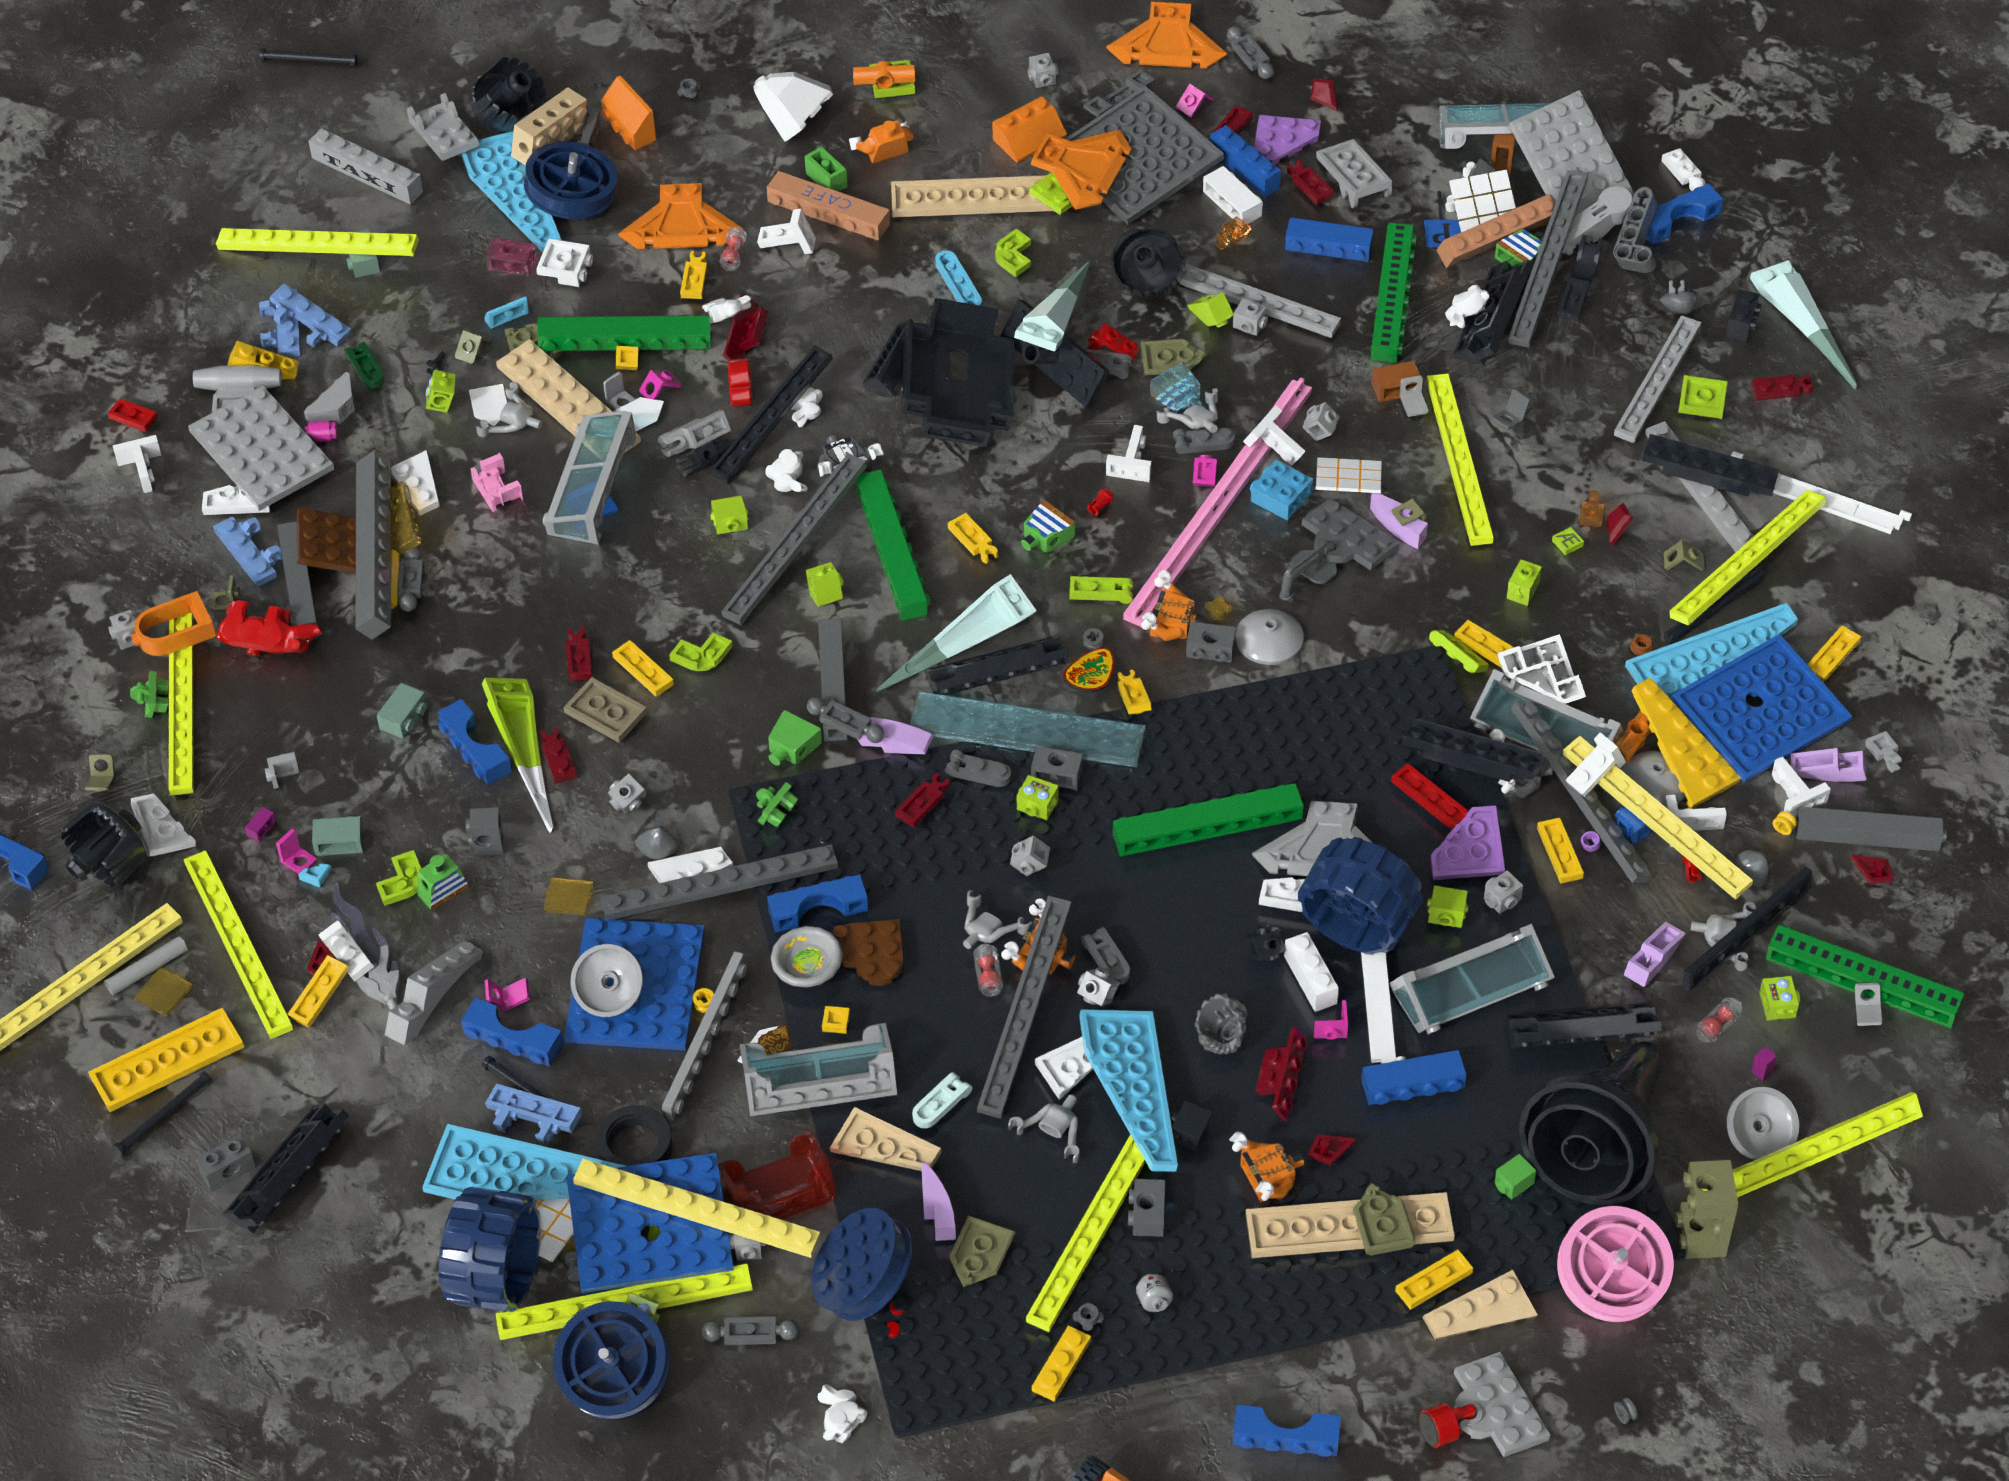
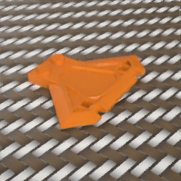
M1151 2L1149 20L1106 46V49L1123 64H1131V60H1139V65L1191 68L1193 63L1200 64V68L1207 69L1227 56V53L1190 22L1191 4Z
M1121 130L1073 141L1047 133L1034 154L1031 165L1052 172L1072 206L1077 210L1102 203L1104 197L1099 194H1107L1126 160L1122 154L1129 155L1132 148Z
M702 183L660 185V202L618 233V236L636 249H645V245H654V249L708 247V242H717V246H725L731 237L738 236L744 229L702 201Z

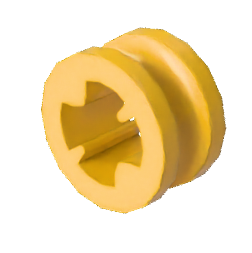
M1782 811L1773 820L1772 824L1779 833L1789 835L1792 829L1797 826V821L1790 813Z
M701 988L694 993V1007L698 1012L706 1013L714 996L713 991ZM705 998L708 1002L703 1003L701 999Z

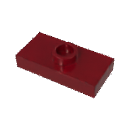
M1235 105L1214 129V132L1226 125L1239 135L1253 119V112Z

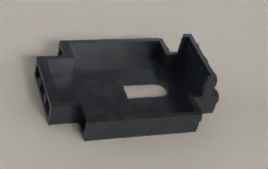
M935 298L933 306L930 307L926 324L908 323L904 336L901 413L923 417V437L986 447L991 434V428L1008 431L1013 417L1014 339L993 336L998 318L997 308ZM958 351L966 356L967 382L946 378L947 354L949 352Z

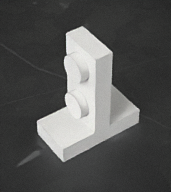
M795 209L793 210L790 223L761 227L757 243L760 248L799 243L804 253L810 254L813 253L816 237L803 211Z
M1275 405L1243 442L1250 447L1260 437L1283 460L1293 465L1304 454L1305 450L1273 422L1282 412Z
M1134 425L1126 457L1108 454L1106 460L1107 476L1150 482L1151 461L1141 460L1142 452H1140V448L1144 449L1146 443V436L1143 435V426Z
M156 435L113 445L118 466L136 462L144 493L151 492L150 482H154L152 470H147L146 467L150 466V458L161 456Z
M1599 733L1594 738L1597 747L1566 779V782L1583 797L1594 788L1614 765L1620 769L1626 763L1619 748L1602 733Z
M1784 757L1775 760L1772 771L1773 779L1783 787L1789 798L1785 803V812L1790 813L1796 818L1799 806L1817 808L1828 802L1830 787L1825 782L1809 789Z
M1666 795L1664 806L1693 831L1724 829L1726 820L1725 808L1710 807L1705 809L1687 808L1678 810L1676 796Z
M336 921L319 934V937L338 961L348 965L349 971L347 973L354 982L374 967L339 921Z

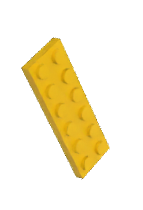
M220 1008L88 1073L109 1112H112L244 1048V1044L224 1009Z

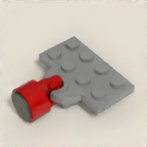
M1500 1352L1456 1367L1454 1375L1464 1391L1457 1397L1453 1409L1446 1403H1442L1422 1410L1419 1417L1421 1432L1427 1443L1434 1448L1457 1441L1459 1434L1466 1432L1471 1435V1439H1483L1491 1436L1503 1457L1547 1442L1551 1436Z

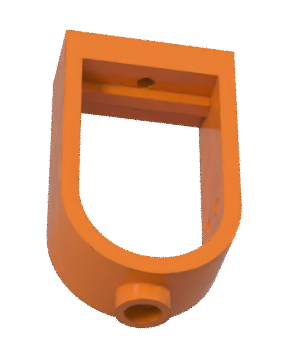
M198 591L145 610L135 621L136 633L131 634L135 647L140 646L145 653L153 656L168 655L216 637L213 622ZM191 612L197 622L194 626L161 638L145 636V633L150 628Z

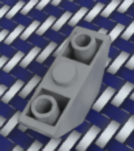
M345 372L314 403L306 408L304 416L307 426L309 421L323 420L336 422V425L341 424L355 411L350 374Z

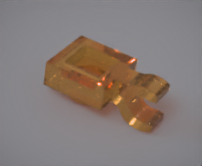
M1236 216L1222 225L1221 232L1216 235L1219 241L1215 243V246L1222 250L1227 247L1231 240L1237 243L1251 234V226Z
M1590 490L1589 501L1582 502L1579 525L1602 526L1604 504H1598L1599 491Z

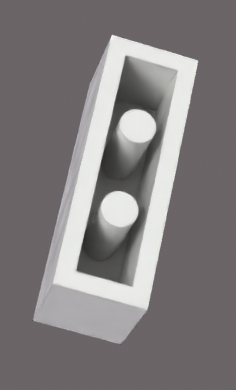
M1224 166L1204 176L1203 192L1241 227L1262 217L1263 203L1260 197L1253 194L1245 184L1241 183Z
M1308 932L1286 939L1284 957L1314 1011L1316 1012L1337 1004L1338 986Z

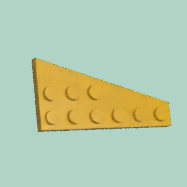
M1651 677L1633 687L1631 692L1642 714L1647 716L1650 722L1649 728L1652 733L1656 734L1659 740L1657 744L1670 771L1676 775L1679 781L1678 787L1681 793H1685L1689 808L1693 809L1740 781L1741 777Z

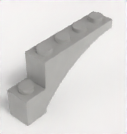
M463 940L409 976L404 1001L389 1011L385 1036L403 1045L418 1037L421 1028L438 1002L458 978L482 958L483 950Z

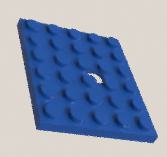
M1780 634L1677 691L1671 698L1690 718L1692 724L1736 771L1743 783L1773 767L1776 759L1790 757L1791 754L1799 752L1849 723L1853 717ZM1747 695L1759 696L1763 704L1759 707H1752L1746 702L1745 698Z
M586 918L579 957L585 951L597 945L613 944L620 946L632 953L639 962L643 973V987L636 1003L623 1014L614 1017H599L588 1013L577 1003L572 993L564 1036L565 1043L686 1051L694 1003L693 995L696 990L705 934L704 925L627 920L606 921V919ZM613 978L607 980V985L610 987L614 984Z
M716 1153L616 1168L723 1202ZM575 1174L566 1175L582 1294L734 1271L728 1232L575 1185L573 1181ZM655 1225L661 1230V1234L658 1235L656 1240L647 1241L641 1236L644 1227Z

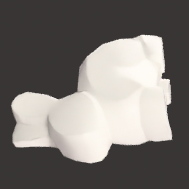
M1472 285L1468 291L1455 295L1452 306L1445 313L1450 321V326L1457 325L1459 328H1464L1466 326L1464 318L1476 315L1484 309L1487 299L1490 297L1489 292L1481 290L1478 285Z
M743 296L736 300L720 298L706 303L702 308L705 312L709 313L710 324L726 320L735 316L740 311L750 308L751 298L749 296Z
M809 387L791 408L796 411L793 413L792 420L797 422L798 427H803L807 420L815 419L820 415L822 410L818 404L823 397L821 390Z
M784 449L779 454V458L772 465L767 466L766 476L774 480V487L778 491H807L806 485L796 481L802 475L803 463L801 459L803 458V453L801 451L793 452L790 449Z
M827 1384L823 1385L822 1391L818 1394V1400L820 1403L832 1405L825 1413V1432L823 1433L825 1440H835L839 1443H844L858 1424L866 1420L867 1411L859 1407L855 1402L857 1396L853 1391L844 1389L837 1391Z

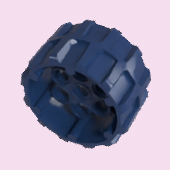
M1339 837L1331 840L1330 844L1321 850L1298 891V901L1301 902L1304 917L1323 936L1328 937L1348 950L1352 949L1367 955H1373L1374 953H1387L1393 950L1397 942L1400 941L1423 901V896L1420 893L1422 884L1419 878L1411 871L1409 865L1388 851L1387 848L1365 841L1362 838L1342 839Z
M474 1186L465 1188L463 1193L456 1197L446 1219L439 1252L438 1277L445 1300L456 1305L503 1313L513 1312L519 1308L529 1292L540 1248V1212L533 1198L528 1195Z

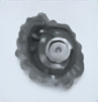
M1216 993L1215 997L1211 996L1209 1000H1204L1201 1005L1202 1010L1197 1011L1195 1027L1199 1034V1042L1203 1045L1204 1050L1215 1054L1234 1053L1240 1047L1246 1032L1247 1009L1245 1005L1226 993Z

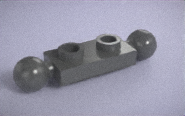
M1237 26L1229 28L1227 38L1231 41L1233 50L1251 71L1258 69V74L1262 79H1270L1274 74V68L1269 64L1270 58L1249 34L1243 36L1241 28Z
M415 546L406 548L404 551L405 560H400L397 593L398 598H400L399 605L406 612L413 611L417 607L416 598H421L423 560H420L422 556L420 549Z
M813 697L807 702L808 712L812 715H820V722L858 740L866 734L867 739L872 743H879L884 739V729L879 725L871 726V718L833 700L825 706L824 701L819 697Z
M776 1316L726 1317L724 1326L710 1321L702 1327V1336L706 1341L715 1342L720 1337H724L725 1345L776 1344V1335H780L785 1340H792L799 1333V1326L795 1321L788 1319L780 1325H776Z

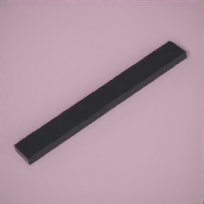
M814 346L710 469L711 475L729 484L833 360L832 354Z
M1807 867L1803 868L1686 968L1683 974V988L1688 991L1694 989L1811 888L1812 870Z

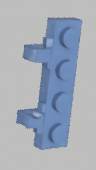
M284 283L270 296V302L275 304L277 308L273 312V320L281 324L282 319L291 316L309 327L313 333L307 335V344L313 348L321 340H328L338 347L351 334V328Z
M270 300L259 302L261 317L264 315L274 316L273 312L277 309L275 304L270 302ZM289 316L286 319H282L281 324L277 323V330H274V332L260 333L262 348H278V354L288 358L301 356L299 321L294 317Z
M232 516L213 526L214 532L257 587L277 578L276 571L272 566L282 559L281 549L274 545L267 548L264 552V550L259 551L251 538L253 535L261 532V525L256 517L245 522H239L238 524Z
M497 1083L485 1102L488 1109L496 1111V1118L493 1124L497 1131L506 1133L505 1130L508 1126L512 1125V1120L517 1121L518 1118L538 1123L539 1128H541L539 1133L535 1134L538 1143L546 1146L553 1139L554 1134H558L560 1130L572 1133L583 1114L580 1107Z

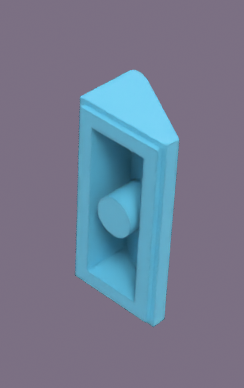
M525 296L488 311L484 318L490 329L528 314L527 298Z

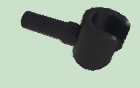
M443 351L433 361H427L426 365L429 367L427 373L433 375L434 370H441L439 362L445 355Z

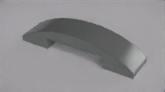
M1140 69L1126 78V85L1103 99L1099 96L1085 103L1083 108L1099 117L1143 86L1150 89L1155 83V79Z

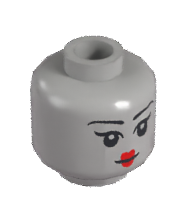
M1148 1274L1141 1278L1136 1286V1294L1143 1308L1148 1312L1163 1311L1173 1300V1293L1166 1278L1162 1275Z

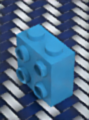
M1275 460L1271 466H1267L1264 469L1262 476L1258 480L1255 479L1250 486L1251 502L1288 521L1312 494L1313 478Z

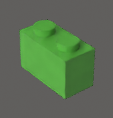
M819 147L805 155L806 174L815 183L838 192L847 188L846 169L825 149Z

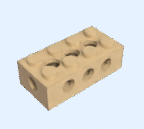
M566 88L514 125L511 157L526 166L528 158L538 148L556 142H569L576 135H580L582 127L585 126L584 119L587 111V99L570 88Z

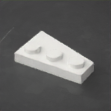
M427 451L391 467V478L420 516L439 507Z
M228 485L203 493L202 512L203 515L270 512V505L259 511L238 486L232 487Z
M155 794L131 798V806L137 821L142 827L141 834L149 857L196 847V840L184 831V827L179 821L176 822L173 819L170 811Z
M721 847L648 862V868L659 883L733 867V862Z
M1291 877L1264 880L1259 905L1302 912L1301 902L1298 901V891L1305 879L1295 880Z
M1082 1037L1035 1059V1065L1059 1100L1093 1069L1085 1055Z

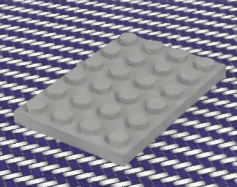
M1580 90L1508 124L1546 195L1550 194L1554 203L1557 201L1567 170L1588 173V181L1575 216L1596 203L1599 195L1609 187H1623L1630 192L1633 199L1635 193Z
M264 386L253 390L188 426L190 433L259 511L334 470V465Z

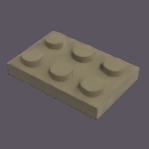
M591 677L564 706V713L620 743L647 714V707Z

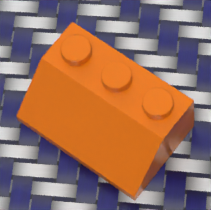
M621 76L616 77L601 100V115L605 121H609L616 133L619 132L627 145L629 144L634 150H638L656 141L653 110Z
M1043 96L992 122L993 141L1016 163L1034 155L1047 133L1063 139L1067 137L1055 107Z

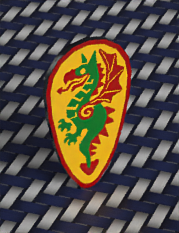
M1098 648L1080 656L1065 669L1063 674L1064 682L1070 688L1086 693L1098 692L1106 688L1111 680L1114 668V657L1111 650L1108 648Z

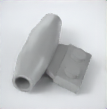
M257 365L215 366L194 370L193 385L194 388L217 391L213 394V413L261 386H264L266 389L282 386V371L277 368Z

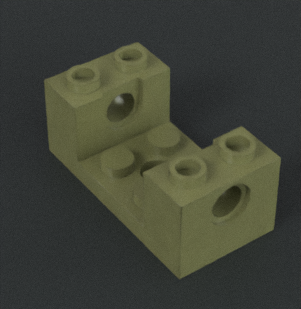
M1731 1160L1690 1162L1688 1172H1684L1685 1188L1689 1187L1690 1194L1687 1196V1202H1681L1679 1212H1675V1224L1681 1230V1234H1679V1247L1684 1249L1685 1259L1726 1257L1739 1204Z

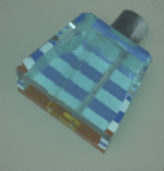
M1184 362L1151 380L1150 395L1174 412H1178L1185 407L1190 408L1194 405H1201L1199 400L1200 383Z

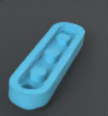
M951 251L939 252L935 257L936 267L956 301L982 306L981 296L956 255Z

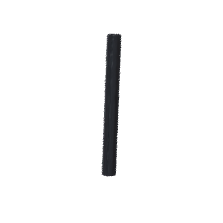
M1760 566L1751 570L1689 626L1679 622L1664 633L1665 641L1669 644L1676 642L1765 578V570Z

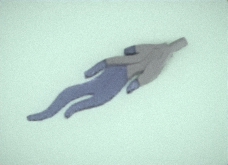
M334 883L332 890L334 904L350 921L352 938L374 966L367 972L369 977L361 976L356 980L357 984L365 994L380 1001L391 1010L398 1005L399 966L396 961H392L389 972L390 950L385 938L373 927L372 932L379 946L377 947L370 940L366 933L362 913L341 898L338 883ZM331 913L332 920L334 922L339 921L345 928L341 917Z

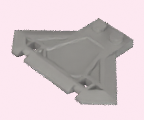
M1311 801L1306 822L1253 852L1252 856L1270 874H1278L1280 869H1288L1287 875L1307 876L1321 850L1328 846L1331 840L1339 837L1342 839L1357 837L1368 842L1371 841L1355 826L1358 813L1357 804Z

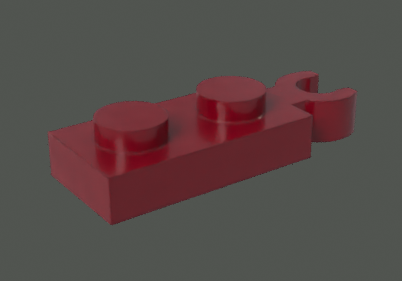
M1296 160V168L1290 164L1287 165V173L1293 176L1292 181L1316 205L1334 197V191L1310 167L1304 169L1303 163L1300 160Z
M1795 375L1752 379L1751 382L1756 401L1799 397V392L1812 393L1814 385L1810 384L1811 376L1807 375L1802 376L1800 379H1796Z
M581 626L579 634L572 633V628H568L569 640H566L569 682L588 680L592 677L589 639L586 638L583 626Z
M553 727V735L548 736L544 730H541V736L544 742L542 743V749L554 784L575 779L577 774L565 739H559V731L557 727Z
M936 773L932 777L931 784L924 781L895 811L896 817L915 828L943 799V792L950 787V779L947 778L945 782L939 783L940 773Z

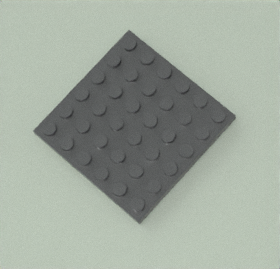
M1143 86L1066 138V140L1073 141L1121 130L1132 148L1129 155L1122 154L1126 158L1122 168L1107 194L1100 193L1099 195L1104 197L1102 202L1127 225L1224 160V153L1146 86Z

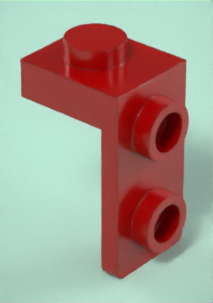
M1104 323L1097 331L1093 330L1087 338L1089 343L1086 349L1098 350L1105 345L1116 353L1131 356L1133 362L1140 346L1107 323Z

